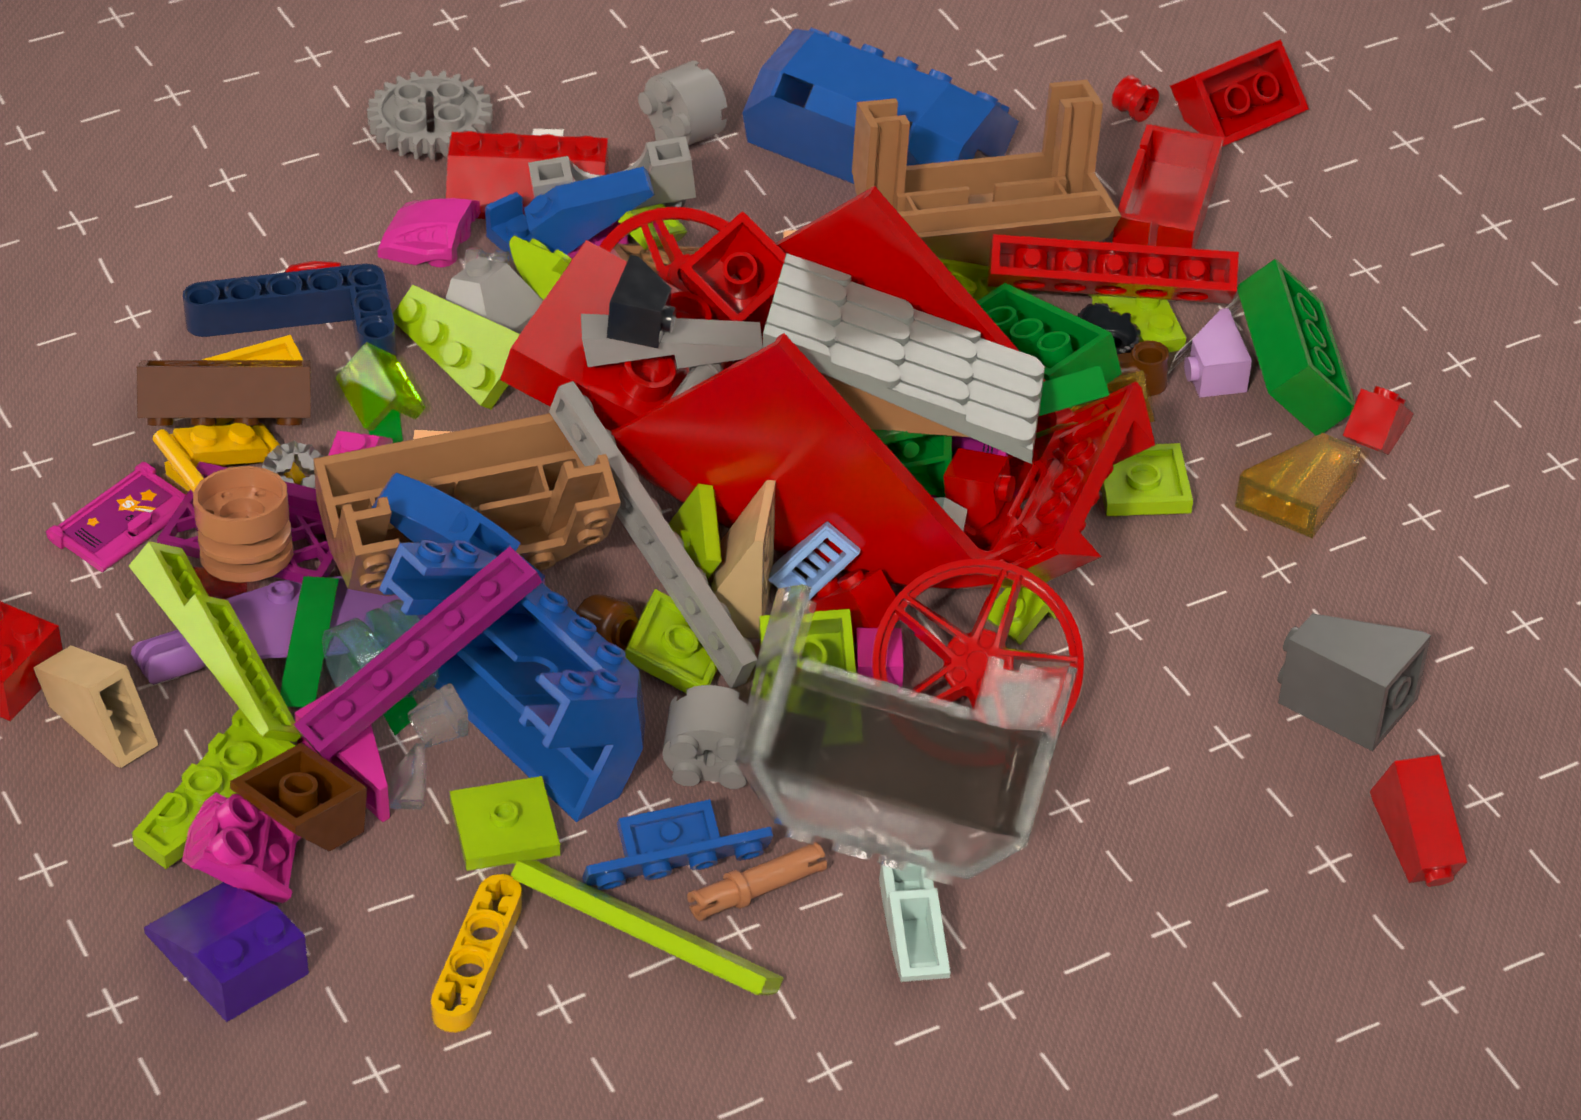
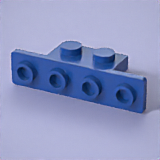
M710 799L618 819L617 828L625 857L586 866L582 879L583 883L589 886L597 885L598 890H609L625 884L626 878L644 875L645 880L660 879L670 875L673 868L690 865L691 870H702L716 865L720 858L736 855V859L739 861L749 860L762 855L764 849L768 848L774 835L772 828L766 827L720 837Z

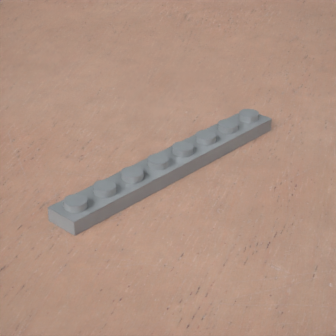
M574 381L558 386L549 413L584 466L594 465L598 455L607 454L621 502L616 515L729 687L733 689L745 684L758 660L752 644L748 639L743 638L733 623L728 608L724 603L719 602L709 587L705 573L701 568L696 567L685 550L683 540L676 532L672 531L662 516L658 502L649 496L639 481L636 469L632 464L627 463L617 448L614 436L611 435L608 429L604 428L594 413V408L589 398L582 395Z

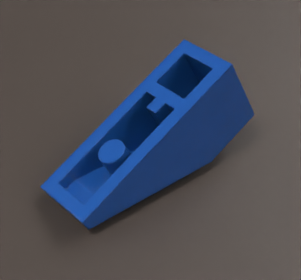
M644 167L555 186L545 194L535 197L524 208L529 232L539 242L544 244L551 253L558 249L567 255L586 240L588 241L620 219L626 211L633 210L655 194L648 171Z

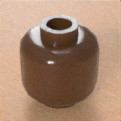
M603 594L589 596L575 610V613L580 617L591 621L597 628L596 632L606 641L620 647L623 651L638 623L637 614L633 606L626 601Z

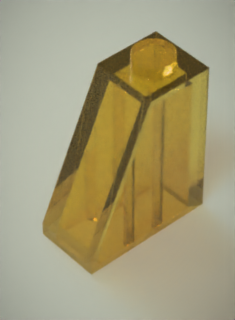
M1324 433L1306 440L1243 470L1239 477L1235 507L1313 539L1356 480L1361 448Z

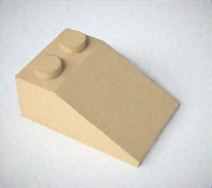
M774 480L765 481L723 537L720 544L722 562L708 578V584H712L711 590L719 602L726 605L733 623L741 635L747 638L760 639L759 616L766 615L772 585L768 579L774 559L776 481Z

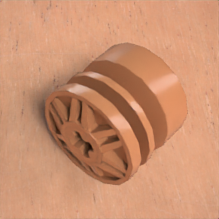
M253 466L229 467L214 472L199 482L193 491V504L196 526L198 528L200 560L202 566L209 574L225 581L237 583L254 582L274 576L288 566L293 557L291 523L289 521L287 484L278 474L266 468Z

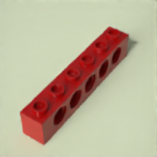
M993 234L989 253L987 287H999L1003 283H1007L1018 289L1230 304L1237 292L1239 252Z

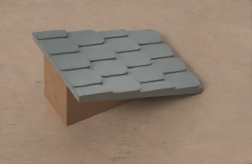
M786 253L763 331V348L775 342L779 335L785 333L871 429L971 437L1032 464L1044 382L1045 366L1042 365L1041 361L1032 355L982 339L981 332L915 310L904 299L851 281L852 276Z

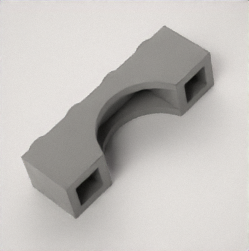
M686 136L647 142L639 159L629 168L623 170L644 167L650 176L655 195L634 209L696 198L692 159ZM568 156L529 163L534 198L545 194L558 185L603 176L590 174L579 169Z

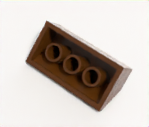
M141 360L137 365V418H147V425L150 426L173 425V418H190V425L195 426L216 425V418H234V423H243L248 426L259 425V418H277V425H302V418H311V360Z

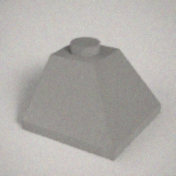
M477 258L468 262L464 270L451 278L446 295V300L519 334L543 302V299L507 263L490 261L487 258Z

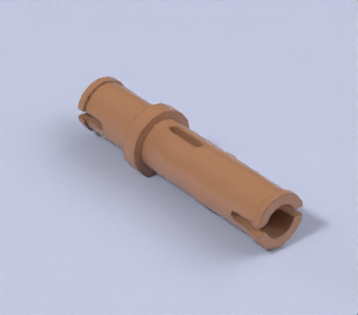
M811 842L807 846L743 872L737 870L724 874L723 880L688 893V902L697 901L696 904L689 906L690 910L698 921H703L707 917L731 907L741 909L749 906L751 899L816 872L826 870L827 861L822 860L818 862L816 860L825 857L824 851L817 842Z

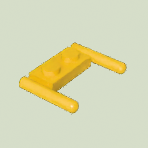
M243 423L223 426L197 425L191 428H175L172 434H169L165 429H161L153 435V442L192 492L199 482L204 479L196 468L199 461L214 465L264 462L265 457L276 446H280L279 442L262 423L253 427ZM293 462L289 472L283 473V476L292 478L294 484L298 485L306 477L295 462Z

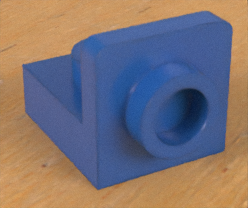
M514 192L486 206V237L513 260L509 244L513 235L528 242L532 238L536 239L529 232L527 219L523 214V197Z

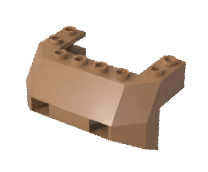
M1087 79L1049 83L1042 152L906 166L910 123L906 115L897 116V99L857 102L852 175L856 195L858 196L871 187L876 186L938 258L989 266V253L993 234L1099 242L1110 236L1121 217L1120 212L1095 174L1103 103Z
M550 413L313 458L317 504L330 552L345 584L350 590L384 595L379 588L399 544L414 543L389 523L392 513L388 498H378L390 477L395 473L434 487L461 501L497 524L520 542L516 552L539 571L554 566L556 562L604 540L609 534L621 504L607 454L598 455L594 465L584 466ZM378 498L376 508H371Z

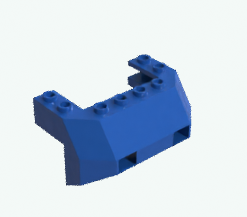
M810 28L809 31L794 29L761 67L742 112L748 143L854 184L852 162L857 102L897 99V116L906 115L910 123L906 166L973 159L977 150L987 157L1005 156L1019 123L1018 120L1008 114L1010 108L999 103V99L981 91H977L974 95L951 84L952 77L934 69L930 70L929 75L917 71L919 65L908 59L897 56L895 62L883 58L885 52L876 47L863 43L862 48L859 49L851 46V39L834 31H830L827 34L815 28Z
M423 540L421 543H400L379 590L384 595H397L404 602L401 611L405 615H427L497 556L461 540H457L454 543H436L429 540ZM541 583L427 677L426 680L529 778L542 776L547 795L575 822H578L620 797L643 750L645 712L640 671L625 658L626 654L620 647L609 643L596 632L597 628L591 621L576 614L568 606L566 598L551 591Z

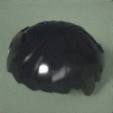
M1095 303L1094 305L1088 304L1077 315V317L1111 332L1117 354L1132 353L1133 347L1140 342L1141 331L1137 329L1136 324L1131 323L1130 313H1124L1121 316L1119 312H1111L1108 304Z

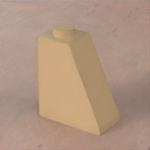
M71 645L33 667L49 707L115 766L122 768L158 746L126 665Z

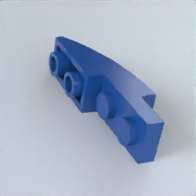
M393 474L378 498H388L392 513L389 523L414 543H421L423 540L436 543H454L457 540H461L496 556H499L510 546L516 551L520 545V542L476 510L434 487L405 475ZM378 498L371 508H376ZM525 560L539 574L543 581L545 575Z

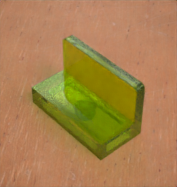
M368 342L359 349L336 376V381L359 421L369 431H373L392 409L415 420L426 409L396 356Z

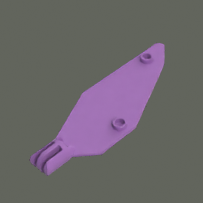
M342 576L328 577L339 578L324 655L345 654L403 635L426 615H405L401 611L404 602L397 595L384 596L350 590L347 588ZM289 580L276 581L268 586L224 599L228 600L260 659L287 657L301 583ZM178 629L137 642L132 646L131 650L134 662L146 676L149 683L153 685L198 671L206 666Z

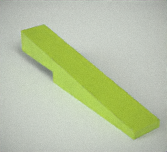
M149 541L129 564L130 569L259 734L265 738L297 742L301 735L294 726L296 722L229 601L208 596L182 548Z

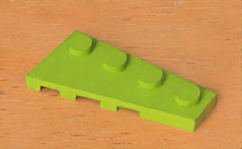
M412 285L393 312L394 322L480 406L491 410L508 386L500 378L510 348L520 334Z

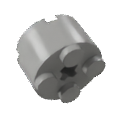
M690 61L651 77L646 83L645 91L639 94V106L649 117L651 125L655 130L656 141L686 136L687 144L690 146L724 130L727 119L722 120L721 110L727 108L723 89L712 71L708 68L701 70L696 66L699 62Z
M716 685L695 686L687 689L685 697L677 700V696L673 698L669 707L663 746V759L668 768L673 771V780L682 786H694L700 780L719 782L722 786L729 789H739L745 786L747 777L753 772L756 765L762 720L758 705L751 700L749 706L739 700L740 692Z

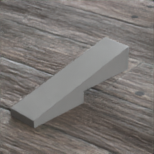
M581 314L582 342L588 367L675 355L677 369L741 360L763 348L760 322L676 318L672 333L665 332L659 347L653 348L607 338L609 315Z

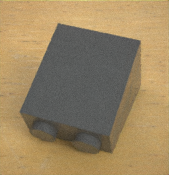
M1311 614L1300 628L1294 626L1284 641L1283 650L1287 654L1285 663L1277 678L1278 683L1281 684L1278 703L1374 751L1418 699L1431 635L1423 631Z

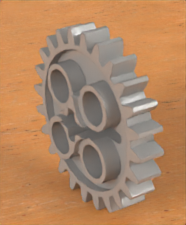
M426 70L424 77H419L415 72H411V79L408 80L397 76L396 85L385 82L384 90L374 91L375 98L369 99V108H367L370 134L376 135V142H386V150L388 151L399 147L400 156L411 151L414 153V159H418L422 153H428L431 160H434L436 153H442L448 158L451 132L474 131L486 133L487 130L492 129V104L490 103V95L484 94V87H474L473 79L461 82V74L447 78L446 71H442L438 76H433L430 70ZM427 97H433L435 131L432 133L427 131Z

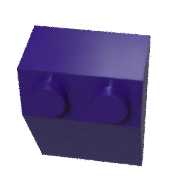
M224 882L144 927L146 936L226 1022L309 974L305 935L276 905Z

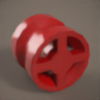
M1127 75L1114 89L1111 103L1120 112L1128 111L1132 119L1137 122H1143L1155 110L1159 101V91L1151 85H1142L1141 80L1136 76Z

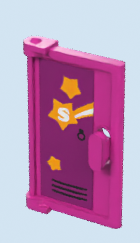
M141 462L132 473L62 523L47 529L46 535L60 549L66 547L100 572H104L163 529L186 495L156 475L155 468L146 462Z

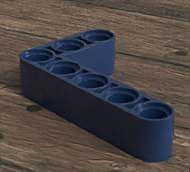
M356 264L193 283L183 291L186 328L188 332L198 337L352 320L359 360L362 366L373 371H381L393 366L397 359L395 324L383 270L377 265Z

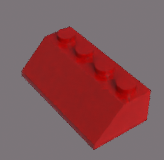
M474 131L451 132L447 159L446 198L480 201V215L475 219H486L485 208L488 204L517 192L523 197V214L525 215L524 208L534 199L529 170L530 162L568 156L574 165L587 173L608 175V138L555 136L552 134L477 133Z

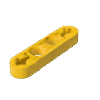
M507 874L492 875L484 879L478 887L431 996L433 1022L443 1031H464L473 1024L522 910V888L520 883L514 880L512 876ZM500 895H504L498 905V912L493 911V901L498 900ZM484 927L492 928L498 932L494 938L489 940H479L472 935L474 931ZM465 964H476L483 969L479 974L471 977L462 976L456 972L459 967ZM456 992L460 993L462 1005H457L453 1011L446 1010L453 1007L456 1000Z

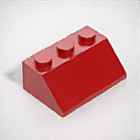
M1281 39L1170 85L1183 120L1200 134L1222 137V147L1309 109Z

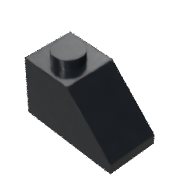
M630 255L610 300L607 338L658 348L664 333H672L677 308L670 306L672 288L639 256Z

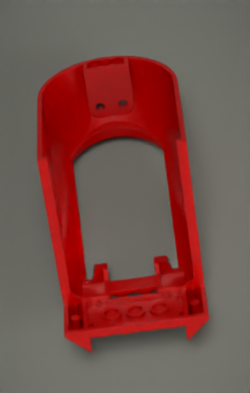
M876 186L871 187L776 242L785 253L852 276L851 281L904 299L915 310L981 332L982 339L1019 351ZM766 321L761 325V332L764 331ZM785 333L779 335L775 342L619 428L609 430L615 438L617 448L627 463L634 466L638 475L683 504L698 483L712 485L715 492L718 523L729 529L765 481H776L775 550L786 554L828 521L861 549L860 554L843 568L840 573L848 574L856 569H861L864 574L881 569L889 584L907 586L915 578L937 566L963 559L976 558L1003 561L1021 567L1044 582H1048L1101 558L1102 556L1081 534L1086 527L1085 519L1091 507L1099 500V491L1105 479L1112 473L1113 465L1156 445L1142 387L1137 381L1074 412L1070 408H1065L1039 416L1036 433L1060 424H1077L1035 439L1032 464L1008 454L1010 475L1015 477V491L1011 501L1005 502L997 518L977 531L966 524L964 525V530H962ZM1028 499L1024 509L1020 507L1022 502ZM828 538L823 541L836 553L840 554L843 552ZM817 547L813 550L827 563L831 561V559L827 557L823 552H821ZM807 557L803 559L805 562L814 564ZM982 574L963 575L944 580L930 588H992L997 576ZM1005 579L1001 588H1012L1013 581Z

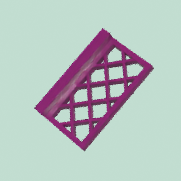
M201 461L196 466L204 478L214 472L226 469V467ZM285 482L287 484L289 521L293 528L291 529L292 542L306 538L310 546L293 551V557L288 566L273 577L301 584L303 576L328 578L336 562L330 552L328 541L319 543L314 536L317 534L326 536L316 500V489ZM190 489L158 536L157 543L182 548L187 556L200 559L198 536L189 539L175 537L177 533L196 528L198 531L195 520L193 492ZM316 557L321 563L316 571L298 567L297 563Z

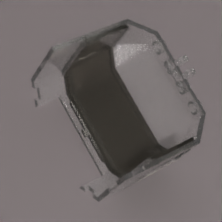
M801 584L778 588L759 652L735 763L773 822L788 827L785 837L812 845L816 836L834 841L831 849L833 851L865 860H870L872 854L877 853L880 854L877 864L904 872L908 863L926 868L923 875L924 878L948 885L952 884L954 876L968 880L1027 847L1078 668L1071 666L1035 667L1021 664L1020 671L1016 672L1003 669L1005 660L989 656L974 709L902 688L899 685L879 681L801 657L817 604L814 601L808 600L812 587Z

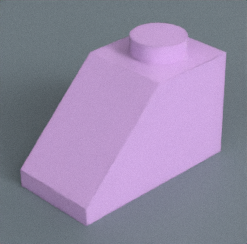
M1229 308L1220 309L1192 339L1190 357L1185 358L1184 369L1186 378L1189 382L1193 381L1199 397L1247 392L1252 360Z

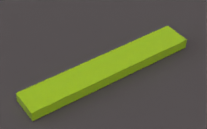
M531 860L516 861L511 873L514 880L758 996L778 993L784 977L541 862Z

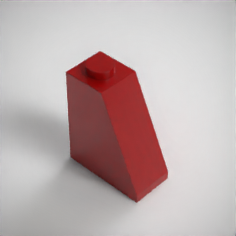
M1440 755L1394 761L1370 790V794L1409 883L1425 881L1426 886L1429 887L1450 883L1467 863Z

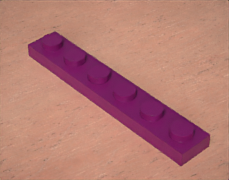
M511 546L508 547L294 724L295 728L320 756L326 760L330 759L540 585L542 580L538 573Z

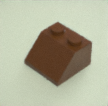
M303 743L292 747L230 781V789L295 835L329 852L364 832L367 787Z

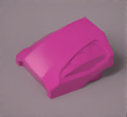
M436 198L414 200L405 203L398 210L382 237L377 249L378 258L411 265L427 262L434 267H448L454 264L457 260L458 245L470 238L471 223L480 215V201Z
M215 792L203 803L188 829L182 861L194 870L198 869L232 887L261 895L269 901L285 903L292 895L289 883L296 842L301 837L295 835L240 795L233 794L226 798Z

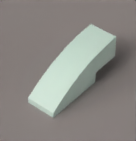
M916 857L882 860L879 877L890 944L900 981L950 978L938 890L934 888L930 858Z

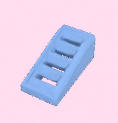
M827 521L784 554L772 566L768 580L802 607L859 555L861 549ZM828 538L843 552L840 554L836 553L823 541ZM817 547L821 552H823L827 557H829L831 561L827 563L813 550ZM807 557L820 569L816 571L803 559ZM797 566L809 577L805 579L794 568Z

